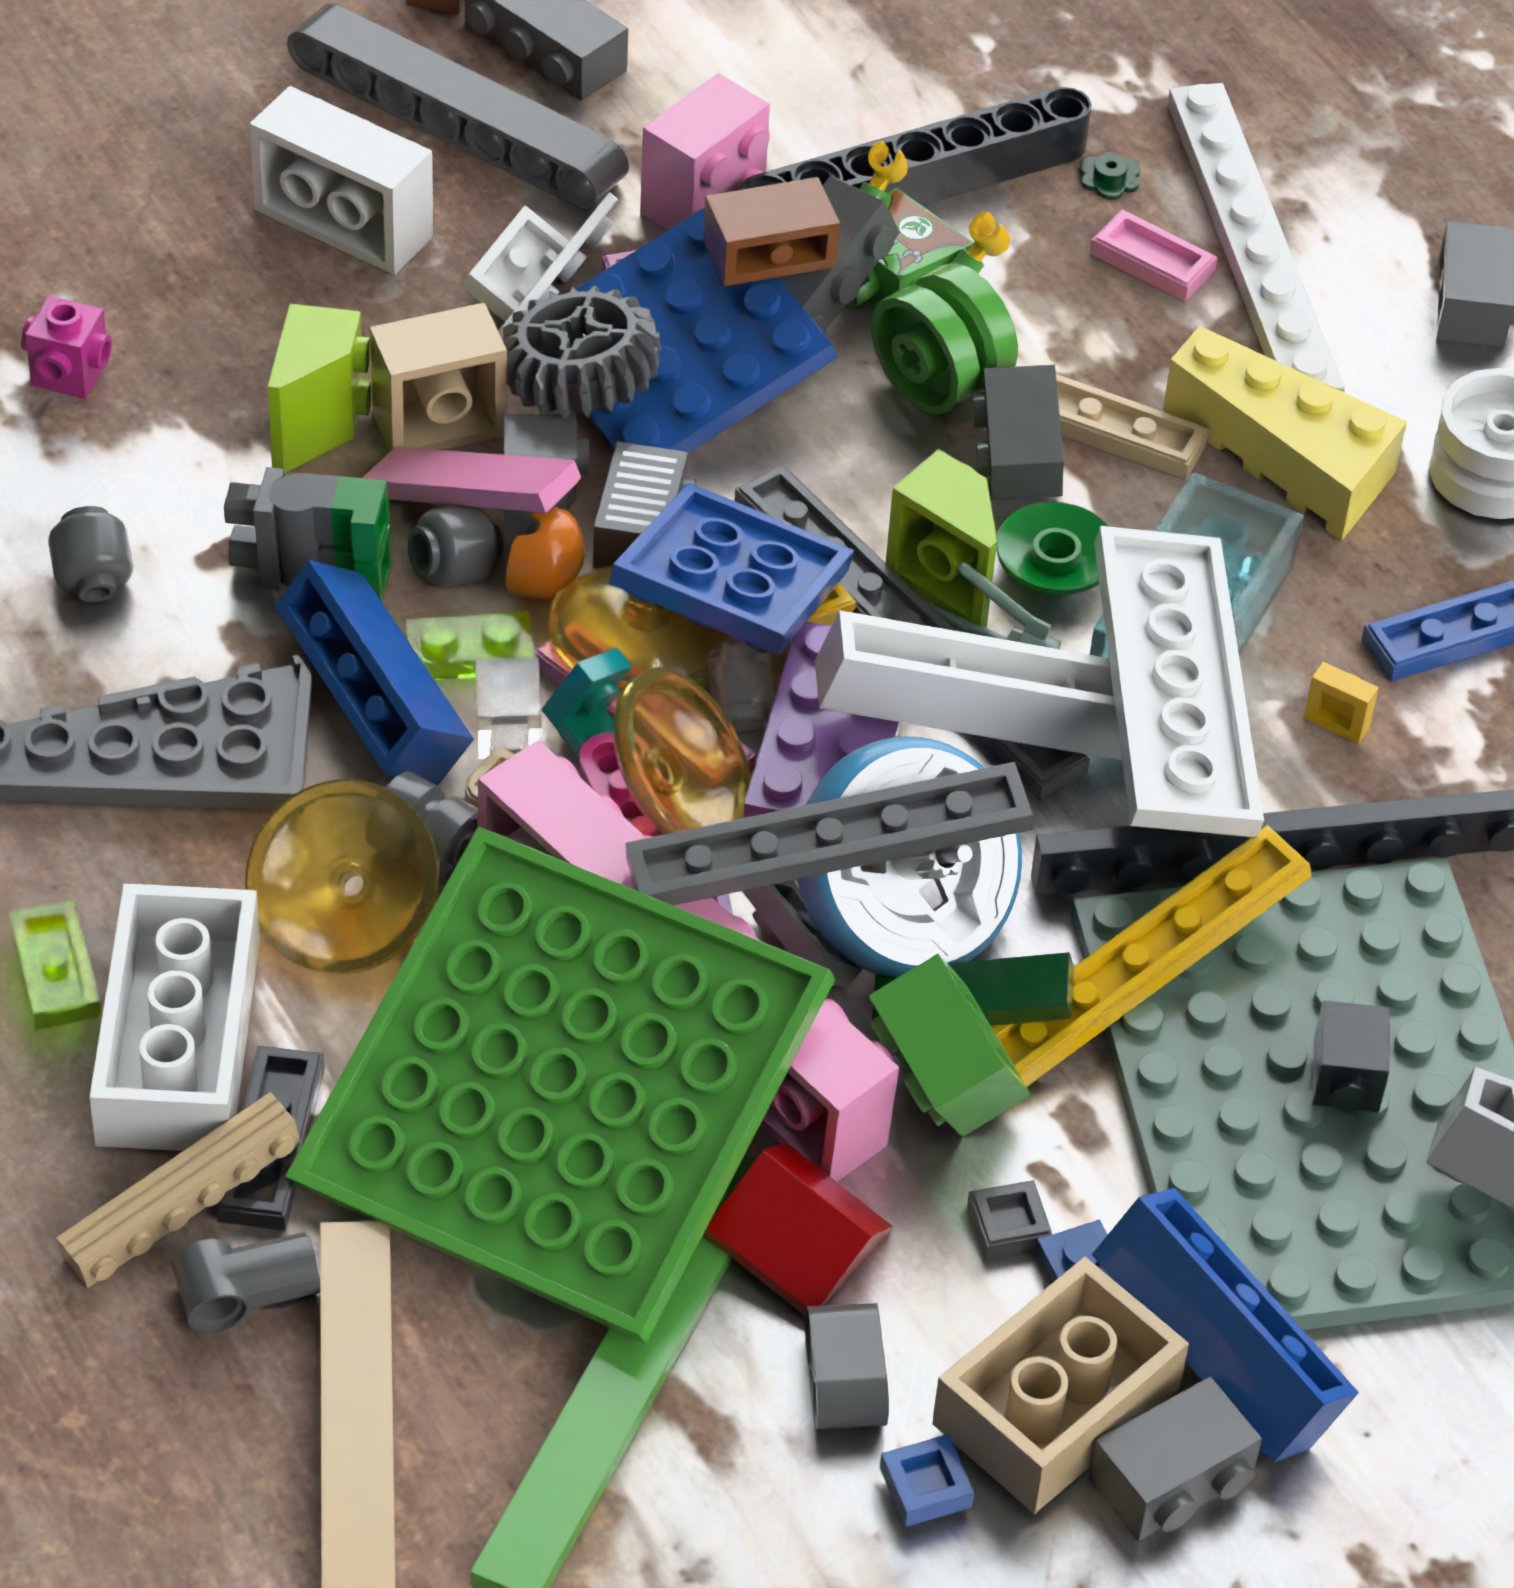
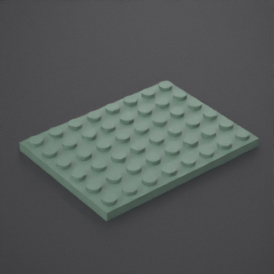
M1447 857L1311 872L1312 877L1104 1030L1150 1194L1175 1188L1303 1330L1514 1304V1212L1507 1208L1503 1202L1466 1183H1459L1450 1179L1442 1170L1426 1163L1437 1123L1475 1067L1514 1080V1044ZM1182 887L1073 899L1071 917L1083 959ZM1323 1001L1390 1007V1068L1380 1112L1364 1110L1349 1112L1335 1107L1312 1105L1314 1037Z

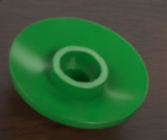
M1064 502L1031 504L1012 513L1001 525L997 535V557L1004 570L1014 580L1030 589L1056 595L1084 592L1099 585L1094 542L1100 526H1108V524L1093 512L1074 504Z

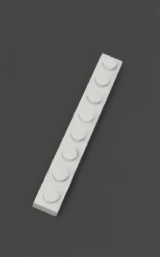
M1223 83L1170 88L1167 106L1264 355L1344 392V383Z

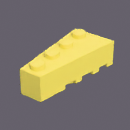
M1201 326L1194 331L1170 361L1163 410L1168 414L1210 428L1208 437L1210 445L1217 450L1230 449L1242 458V469L1257 480L1265 476L1287 492L1286 501L1303 514L1309 509L1314 511L1327 521L1325 530L1341 542L1397 471L1407 421Z

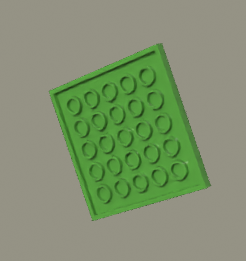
M478 826L285 1177L293 1181L296 1187L371 1221H380L390 1226V1229L647 1344L823 1005L835 978L828 968Z

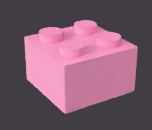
M718 73L645 125L642 138L640 213L664 229L669 230L703 209L707 195L740 190L741 184L747 178L766 172L767 147L770 140V133L768 131L770 104Z

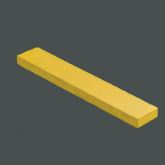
M1268 825L1260 830L1258 837H1250L1075 965L1072 1019L992 1026L1025 1085L1029 1086L1124 1016L1125 1013L1131 1011L1312 877L1310 863Z

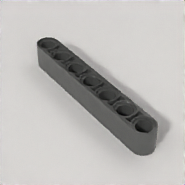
M333 3L325 4L288 36V52L294 62L307 73L575 207L582 209L591 208L628 174V158L622 148L610 138L340 5Z

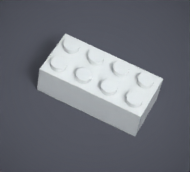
M123 883L89 1097L95 1146L184 1151L237 1115L260 943L257 890Z

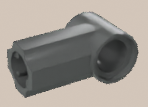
M306 1232L232 1248L224 1240H200L179 1250L172 1261V1269L190 1328L197 1332H221L242 1322L248 1315L249 1309L321 1293L316 1256L310 1236H307Z

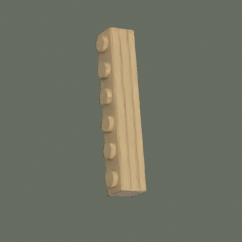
M269 1092L56 1237L65 1261L87 1288L98 1281L108 1279L115 1273L118 1267L134 1256L146 1253L153 1243L171 1231H177L182 1228L191 1217L204 1208L217 1204L224 1197L225 1192L242 1182L252 1180L265 1166L277 1158H283L291 1153L295 1146L301 1142L294 1118L277 1101L275 1096Z

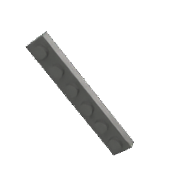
M1011 762L626 842V859L636 891L668 904L677 905L1032 830L1033 814L1016 764Z

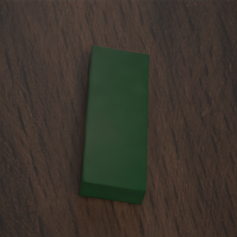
M1070 952L948 963L966 983L991 1026L1072 1019L1074 964ZM876 974L874 992L898 977ZM874 1004L872 1010V1020L879 1016V1013L876 1010Z

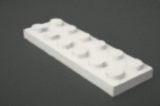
M1100 526L1094 545L1130 825L1258 837L1264 822L1221 538Z

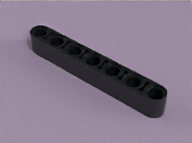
M1070 87L1054 88L759 173L747 178L741 184L740 190L818 177L823 186L830 175L860 189L863 181L870 183L875 173L868 161L870 149L874 144L884 141L889 150L882 166L890 165L895 160L899 150L902 151L908 165L906 176L897 183L888 184L884 192L889 193L898 188L920 205H926L1065 164L1082 157L1086 151L1092 102L1089 96L1078 89Z

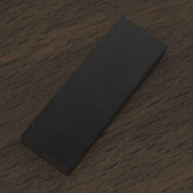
M257 1046L241 1111L271 1092L294 1118L301 1142L287 1156L277 1158L261 1169L252 1180L242 1182L225 1192L224 1197L218 1202L217 1206L218 1222L286 1231L296 1186L285 1175L310 1132L325 1070L324 1053Z

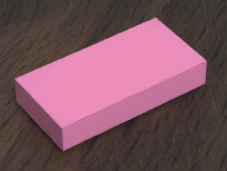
M1123 209L1092 239L1090 248L1091 255L1183 302H1186L1214 274L1218 258Z

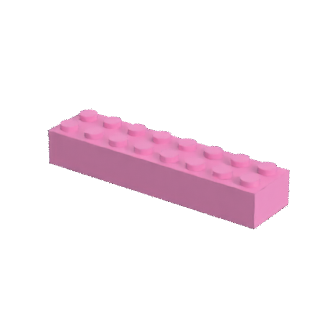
M537 740L478 778L477 827H482L635 890L626 859L625 843L652 836H644L623 817L621 810L612 799L604 795L600 796L584 782L569 760L562 756L557 757L543 743ZM712 897L673 905L759 940L752 927L743 918L732 916ZM825 999L760 1126L780 1144L787 1142L836 1182H839L887 1146L899 1066L896 1065L892 1055L882 1044L870 1041L849 1022L845 1012L836 1002Z

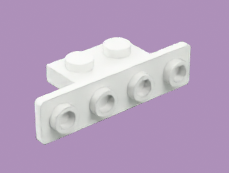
M610 192L570 241L525 205L464 279L460 286L481 303L485 302L487 308L505 321L498 330L501 339L503 338V327L512 323L513 313L528 311L529 300L542 302L547 300L550 291L558 294L560 291L551 283L558 277L566 284L584 262L587 256L578 250L581 245L585 243L591 249H594L614 224L613 221L605 216L618 200Z

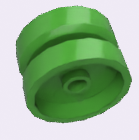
M955 262L939 266L920 277L915 285L902 288L881 300L872 312L870 332L874 350L887 378L902 397L917 409L933 415L947 413L969 400L973 392L983 390L984 368L1014 367L1017 364L1019 348L1013 320L1004 301L991 284L970 267Z

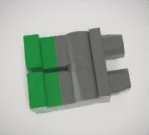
M266 467L261 485L238 482L230 483L224 501L225 523L238 524L233 526L229 539L228 555L230 566L259 569L261 588L279 590L281 582L289 587L307 561L312 560L362 573L381 602L383 601L393 564L387 480L308 473H293L285 476V469Z

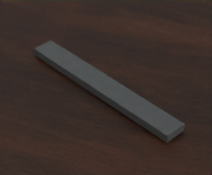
M783 464L735 488V502L779 520L789 522L796 527L854 550L849 571L840 580L842 586L856 601V608L852 613L956 631ZM972 735L1001 764L1015 762L1022 784L1039 801L1088 773L1090 759L1083 753Z

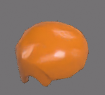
M552 507L547 513H531V519L539 524L538 530L532 534L519 535L514 539L506 567L505 585L510 595L535 600H552L564 595L572 587L580 573L585 558L582 532L576 518L568 510L558 507Z

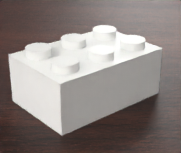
M289 86L249 123L254 210L392 275H396L433 238L432 150L292 86Z

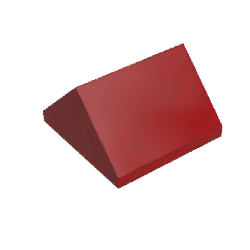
M785 1142L761 1152L710 1221L703 1235L805 1315L806 1306L825 1305L890 1233L893 1226Z

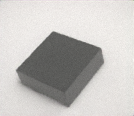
M1034 1180L974 1190L968 1193L967 1207L985 1260L1035 1252L1037 1239L1053 1234Z

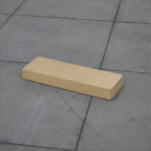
M1056 374L1061 436L1184 480L1188 478L1208 443L1210 428Z

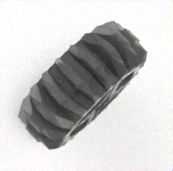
M596 285L589 291L577 292L572 287L570 293L561 295L550 291L548 299L543 302L529 300L528 311L514 312L512 323L503 327L502 341L507 350V385L510 387L512 395L520 396L523 406L532 407L537 405L541 415L557 410L565 419L573 412H583L587 418L591 411L603 409L612 413L613 404L617 402L633 403L634 393L648 391L649 380L658 376L661 343L659 332H656L655 321L651 318L648 308L640 307L637 297L623 298L619 289L601 293Z

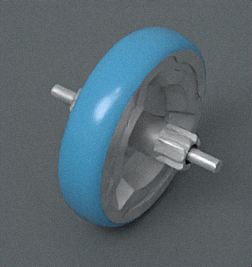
M910 736L886 738L864 745L837 762L819 781L806 805L978 770L984 767L960 749L938 740ZM1020 833L797 879L802 900L812 922L823 938L837 952L858 967L869 972L899 977L937 953L947 963L970 961L995 939L1006 923L1018 894L1022 870ZM932 879H934L942 897V903L933 910L919 894V889Z

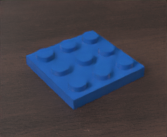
M688 482L615 561L609 585L630 593L639 601L655 603L686 616L688 620L697 625L712 627L741 639L745 644L754 649L767 650L779 655L849 571L854 550Z

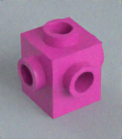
M50 295L47 296L36 317L30 316L27 319L21 336V347L24 351H27L31 385L84 399L87 398L102 370L106 367L112 350V338L106 334L103 308Z

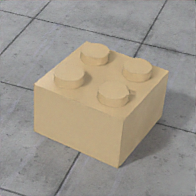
M485 302L370 327L372 413L389 453L395 447L444 450L504 436V414H507V350Z

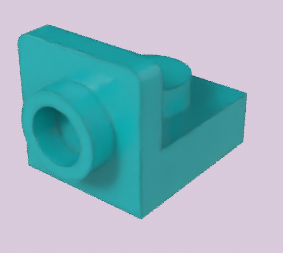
M617 647L578 662L541 709L558 730L562 739L578 755L582 745L589 738L597 734L623 733L619 725L606 711V708L620 694L616 686L632 667Z

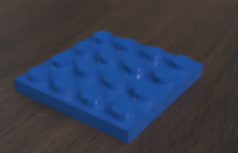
M705 207L576 288L577 292L589 291L593 286L597 285L601 293L619 289L623 298L637 297L640 307L650 310L651 318L655 321L656 332H659L661 351L659 352L658 376L649 380L648 391L634 393L633 403L631 404L620 402L613 404L612 413L599 409L591 411L588 417L613 452L616 442L619 441L689 453L838 358L833 344L779 277L723 286L703 241Z

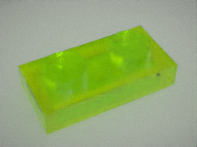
M529 611L406 619V639L434 680L535 673V653Z
M75 900L9 912L12 936L35 1030L102 1017L100 998Z

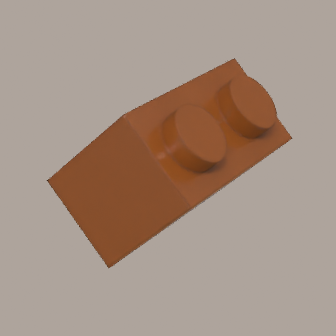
M818 177L706 196L703 241L723 286L836 267L840 222Z

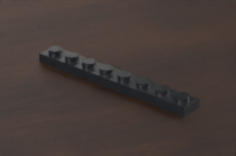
M1514 789L1263 813L1264 822L1261 827L1263 829L1268 825L1310 863V868L1314 870L1363 863L1384 864L1394 860L1424 857L1446 858L1455 854L1486 851L1507 852L1514 850ZM1138 826L1038 834L1035 841L1031 879L1035 895L1075 894L1086 890L1116 887L1137 888L1147 884L1178 881L1190 882L1250 837Z

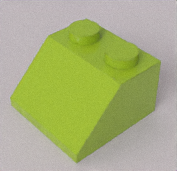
M289 304L268 383L272 468L285 469V473L352 440L359 415H369L372 402L371 380L363 379V373L368 372L370 364V337L362 336L361 311Z
M938 449L892 489L885 563L922 597L942 609L986 627L990 599L961 575L957 567L960 563L966 562L981 575L993 582L997 536L987 478L977 473L969 465L957 461Z

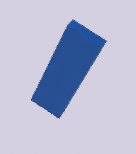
M1514 580L1364 625L1361 640L1390 682L1514 644Z

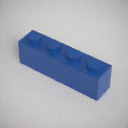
M308 560L275 604L276 609L384 774L398 776L405 771L414 772L435 785H439L473 742L474 738L364 575L360 572Z
M1175 1188L1138 1197L1091 1254L1104 1268L1110 1278L1189 1343L1186 1362L1197 1374L1198 1382L1210 1376L1261 1436L1260 1451L1268 1454L1274 1462L1310 1450L1359 1394L1358 1390Z

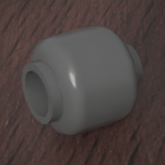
M458 505L432 509L420 517L408 538V555L412 567L431 585L440 588L479 583L489 578L503 550V538L499 527L490 520L489 516L480 507Z
M98 506L74 508L67 511L51 529L48 545L53 575L59 588L73 595H79L80 599L87 602H99L111 598L116 593V589L122 587L131 578L134 564L128 530L123 520L108 513L106 509Z

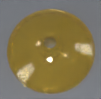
M613 566L599 568L578 576L555 596L550 609L548 630L556 651L569 666L574 668L580 661L617 647L632 665L631 669L616 686L620 692L653 697L673 696L692 692L715 680L723 672L730 659L733 636L712 627L697 625L688 620L686 616L655 603L639 601L630 593L609 585Z
M650 669L629 680L622 689L616 705L613 721L614 750L626 787L648 821L665 835L742 819L744 815V802L751 782V774L741 742L732 724L717 702L694 680L672 669Z
M352 779L331 780L312 785L297 792L280 804L258 831L249 852L245 871V890H257L259 932L278 953L296 965L311 971L332 975L353 974L370 970L386 963L402 952L420 933L434 907L439 886V860L436 846L427 825L420 815L405 800L385 787ZM354 876H362L363 887L361 891L354 896H346L345 885L347 881Z

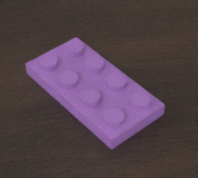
M806 622L793 637L744 802L743 818L806 805L819 781L843 757L869 743L898 737L902 722L819 708L815 659L830 631L831 626Z

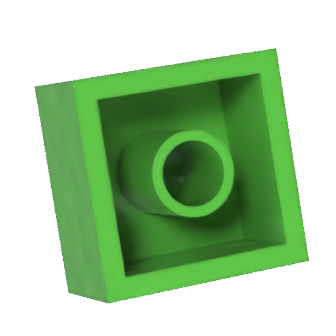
M939 953L869 995L879 1013L878 1017L870 1021L876 1035L890 1054H895L905 1070L911 1068L912 1072L904 1076L903 1080L923 1112L928 1111L937 1126L948 1122L964 1137L1031 1096L968 986Z

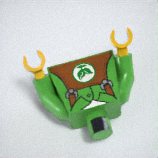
M880 141L874 144L868 154V161L875 173L870 183L863 181L860 190L885 202L900 234L896 237L888 255L878 261L863 281L854 300L844 307L854 309L866 300H870L877 306L881 300L902 288L915 285L920 277L945 264L955 262L970 267L979 273L985 266L982 259L986 255L998 256L1008 249L1010 245L1009 233L1002 224L996 227V220L992 214L985 211L976 215L970 223L969 234L975 241L973 242L898 188L889 193L884 192L888 184L897 183L906 176L908 165L905 156L899 150L895 160L890 165L882 166V163L887 158L889 149L884 141Z

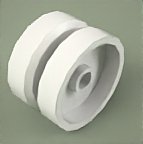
M1494 368L1471 372L1455 380L1443 396L1428 471L1436 490L1452 505L1476 516L1494 519L1514 518V370Z

